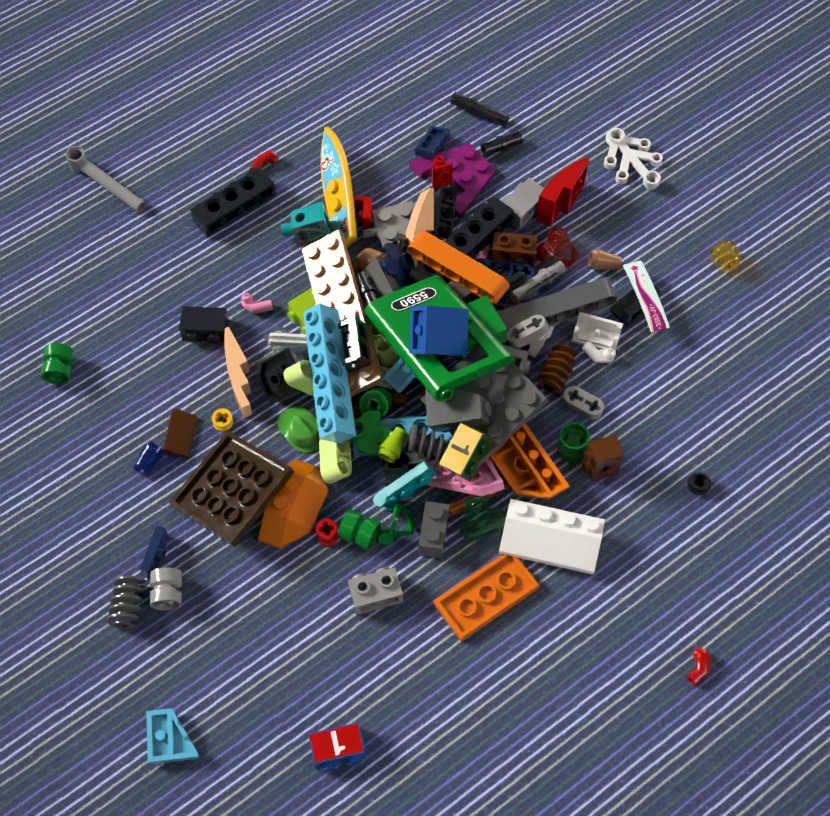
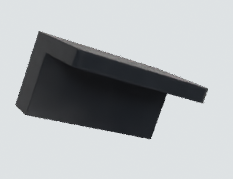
M654 286L658 297H660L661 290ZM634 288L609 309L626 327L644 314Z

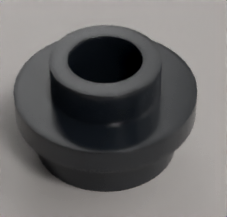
M698 472L688 478L687 487L695 495H705L711 488V481L706 474ZM699 482L703 487H697L695 483Z

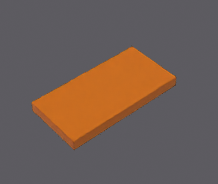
M502 554L435 599L433 605L462 642L540 589V585L519 558Z

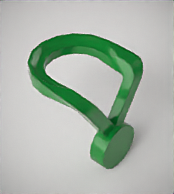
M401 503L393 507L394 519L389 530L379 532L378 539L381 544L389 545L393 542L394 537L414 534L413 517L409 510ZM398 510L403 512L408 521V527L405 531H394L399 517Z

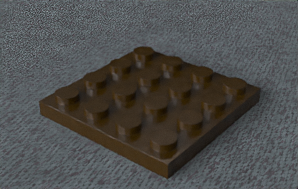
M227 431L170 500L169 504L233 547H236L295 471L285 463Z

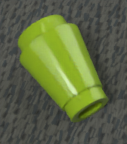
M396 427L378 447V456L389 463H394L395 460H398L408 433L402 428Z

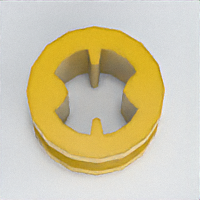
M218 409L213 413L212 422L214 428L220 432H226L232 428L233 418L229 410ZM222 417L223 419H226L227 422H219V418Z

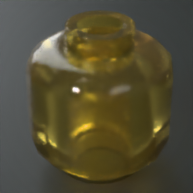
M723 239L710 250L712 252L710 260L721 272L726 270L732 272L741 265L739 260L742 258V252L730 240L725 241Z

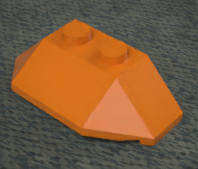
M526 423L490 457L515 495L550 499L570 487Z
M294 459L288 465L295 471L294 474L265 509L258 537L259 542L278 549H282L287 544L311 533L329 492L317 466Z

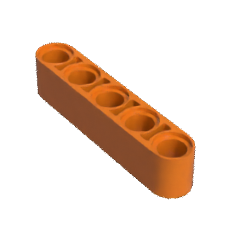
M420 231L407 248L414 258L477 296L483 297L487 295L491 304H497L510 287L504 277L426 231Z

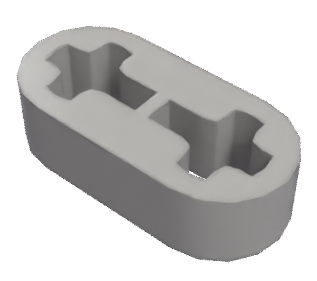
M534 315L511 327L507 331V339L512 347L521 348L544 336L549 330V325L542 315Z
M576 386L568 387L564 392L563 403L567 408L590 420H597L602 416L604 403L598 397ZM576 395L577 399L571 401L570 397ZM593 405L597 406V410L595 409L593 412L589 410Z

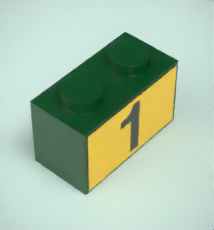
M460 422L438 465L471 481L472 477L479 471L481 460L489 452L492 439L484 433Z

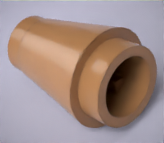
M597 248V250H591L588 266L593 267L594 270L620 269L622 257Z

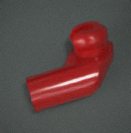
M268 150L258 155L251 165L250 171L257 167L262 169L267 161L271 164L276 163L279 156L273 150Z

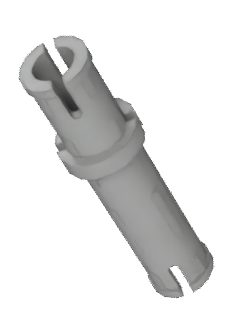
M556 261L548 268H542L536 276L509 292L511 301L519 303L544 285H550L553 279L566 272L565 265L561 261Z

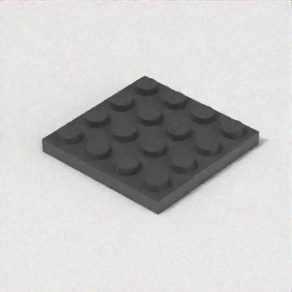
M477 344L449 372H455L488 356ZM513 362L478 377L476 380L456 387L457 389L482 396L491 406L489 424L472 427L492 439L490 450L483 457L479 465L481 466L549 401ZM426 394L420 399L425 405ZM457 429L448 430V431H449V432L451 433V435L453 436Z

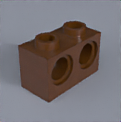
M494 232L492 260L524 263L534 268L537 236Z

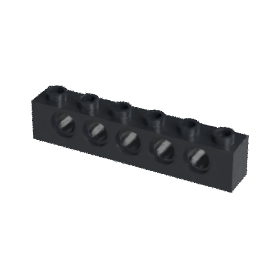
M494 196L488 202H484L480 210L475 214H471L461 227L455 228L448 239L442 241L474 259L480 251H483L493 241L494 232H503L512 224L514 209ZM423 262L418 266L412 267L409 272V285L434 275H440L446 283L451 279Z

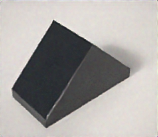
M401 452L399 459L395 460L394 463H389L382 459L386 487L409 472L405 452Z

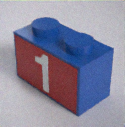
M359 722L308 734L316 770L321 769L322 772L335 769L336 765L346 763L347 766L356 765L362 762L361 759L366 758Z

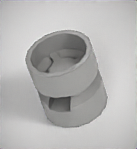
M170 567L152 570L150 572V587L153 590L150 591V607L162 611L180 608L182 606V591L178 589L182 587V571Z

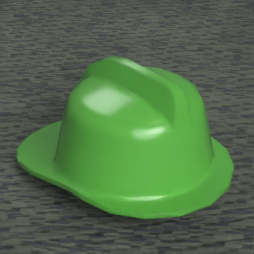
M292 407L285 410L279 417L278 428L291 446L302 453H311L318 450L319 430L317 419L305 408Z

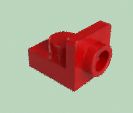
M353 197L355 212L359 213L358 221L362 222L363 230L370 229L372 197Z

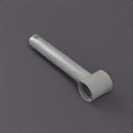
M72 146L67 149L66 157L72 172L86 173L129 205L132 211L141 212L145 208L146 203L142 197L139 198L87 160L82 147Z

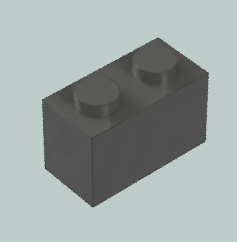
M426 501L418 545L419 556L442 559L449 519V504Z

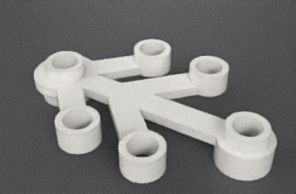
M612 128L605 138L610 148L608 156L604 160V167L609 170L616 167L617 159L615 156L617 149H619L623 156L620 169L616 173V182L625 184L628 181L629 173L627 171L629 163H631L643 178V185L647 189L653 190L657 188L661 179L660 174L656 171H648L639 159L649 161L652 166L658 167L662 163L663 156L658 152H648L651 145L650 140L628 137L622 129ZM627 145L637 146L638 150L630 149Z

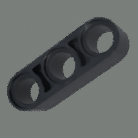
M449 185L441 187L434 193V231L430 232V234L440 240L448 239L453 233L457 194L454 188Z

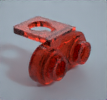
M552 228L548 232V239L536 247V257L540 262L546 261L556 254L566 268H570L579 256L578 251L568 239V233L564 228ZM563 247L571 251L569 260H566L564 257Z

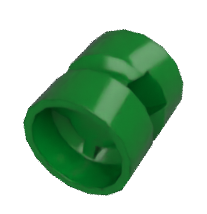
M50 343L44 347V363L41 370L43 381L59 385L68 383L71 380L73 349L70 346L62 343Z
M374 386L368 389L359 401L361 413L379 411L381 413L380 418H382L394 403L393 392L390 388Z
M578 422L567 423L561 428L557 443V453L562 460L568 463H576L584 458L590 440L588 429Z
M350 509L340 524L338 537L348 542L355 540L359 547L369 551L379 535L381 522L369 517L364 520L363 514Z

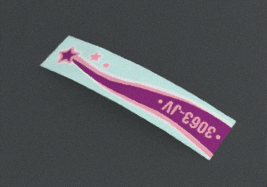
M642 261L622 265L638 297L650 331L655 332L670 328L657 292Z

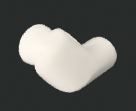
M591 341L582 347L584 352L596 363H609L616 356V351L613 348L597 349Z

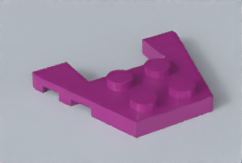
M470 143L438 152L436 155L442 156L447 164L453 163L452 183L462 192L457 196L455 214L459 218L465 215L467 208L475 202L477 195L485 189L496 174V169ZM421 157L410 161L409 167L420 178H423L432 172V168H434L433 159Z

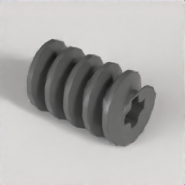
M414 424L408 432L403 449L408 445L410 454L415 449H418V457L426 452V460L428 461L434 455L435 463L438 464L452 437H449L444 442V434H440L435 438L434 430L427 435L426 427H423L418 432V425Z
M120 576L115 578L114 586L116 587L113 588L112 594L114 596L110 599L112 606L108 610L109 614H111L107 617L108 624L122 630H135L138 628L136 625L131 624V622L139 620V617L134 615L133 612L141 611V608L134 604L143 600L142 597L136 594L144 592V589L138 586V584H145L146 580L138 576Z

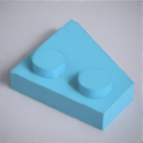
M172 708L146 711L149 764L199 759L198 752Z

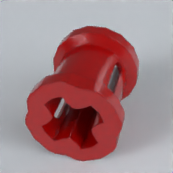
M330 519L320 520L316 526L317 540L324 547H332L338 541L337 525ZM325 531H329L330 534L325 535Z

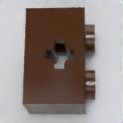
M616 434L589 442L582 465L585 474H589L592 482L618 475L624 453Z

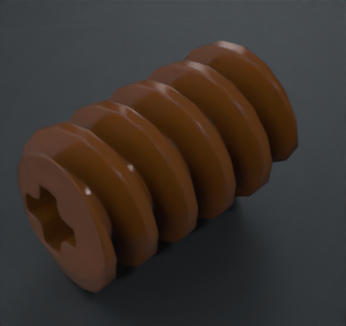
M555 344L540 374L537 376L538 384L545 391L554 395H560L562 393L561 388L565 387V381L569 379L568 373H571L573 371L572 366L576 365L575 357L578 356V353L568 345Z

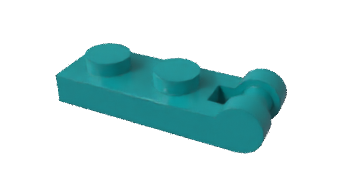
M423 461L378 492L373 498L374 504L387 511H392L398 501L410 497L414 490L429 484L432 478L438 475L435 467Z

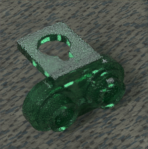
M486 495L476 496L464 502L466 519L461 524V534L465 539L478 540L504 527L505 513L498 508L488 509ZM481 502L478 510L474 511L471 509L475 503Z

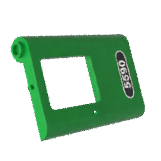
M440 275L431 276L375 299L365 308V315L437 402L449 400L456 387L476 380L478 377L515 361L511 353ZM428 305L469 309L468 334L488 357L455 372H448L434 354H409L411 306Z

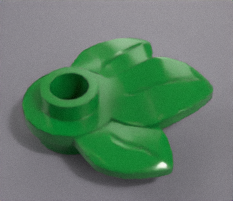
M367 411L359 419H355V430L360 429L362 432L349 439L352 442H356L358 449L368 455L378 454V444L383 443L392 433L388 427L379 423L381 417L379 411Z

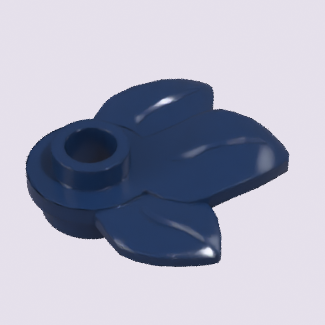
M393 243L384 244L388 256L382 261L384 270L389 275H396L399 284H406L409 280L408 273L414 267L413 257L408 252H401Z

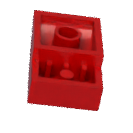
M585 157L567 166L545 186L539 195L536 221L551 227L560 212L568 215L585 186L589 158Z

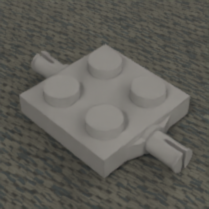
M413 201L372 210L374 228L362 230L363 238L376 236L384 251V244L392 243L393 239L399 234L406 235L414 209Z

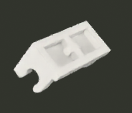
M580 312L572 342L584 346L587 342L591 341L597 349L611 347L616 351L623 323Z

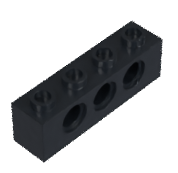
M257 167L190 209L193 222L209 238L275 196V185L271 178L260 167Z

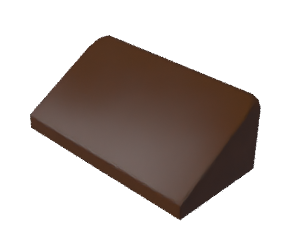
M172 409L164 443L166 456L189 458L198 418L196 415L179 409Z

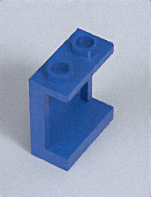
M428 305L411 306L409 354L467 356L469 309Z

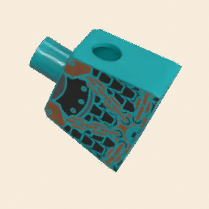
M323 202L293 210L291 212V223L281 224L283 237L295 235L300 245L312 244L333 233L331 221Z

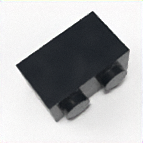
M182 306L179 326L182 340L188 342H225V328L229 326V316L226 308Z

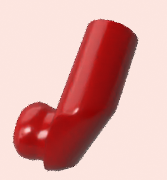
M696 648L694 650L693 656L697 662V667L687 676L689 682L694 686L711 671V655L708 650L703 648Z

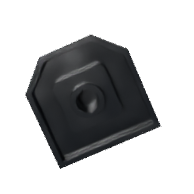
M289 348L260 362L258 379L267 397L279 403L303 392L289 386L284 379L285 369L296 364Z

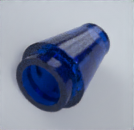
M149 440L147 444L143 445L132 469L144 476L163 458L164 450Z

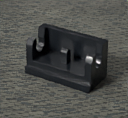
M356 316L338 323V329H341V334H343L346 359L342 361V365L346 367V371L352 372L370 366L371 358L366 324Z

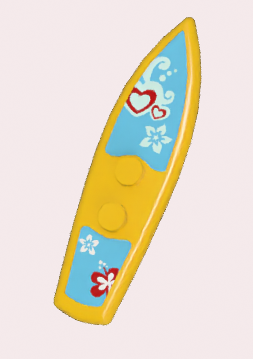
M325 127L321 146L323 193L332 232L339 229L343 233L348 248L357 238L350 170L341 141L330 127Z

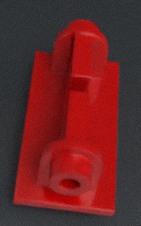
M438 155L433 159L434 168H432V188H434V193L445 185L452 187L453 163L447 164L445 159Z

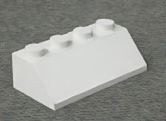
M510 499L499 553L594 575L605 519Z

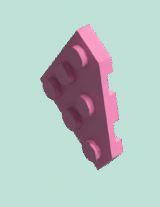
M435 458L425 461L434 466L438 473L427 484L428 486L478 496L493 494L504 489L503 480L489 458L481 466L479 465V471L472 477L471 481L436 464Z

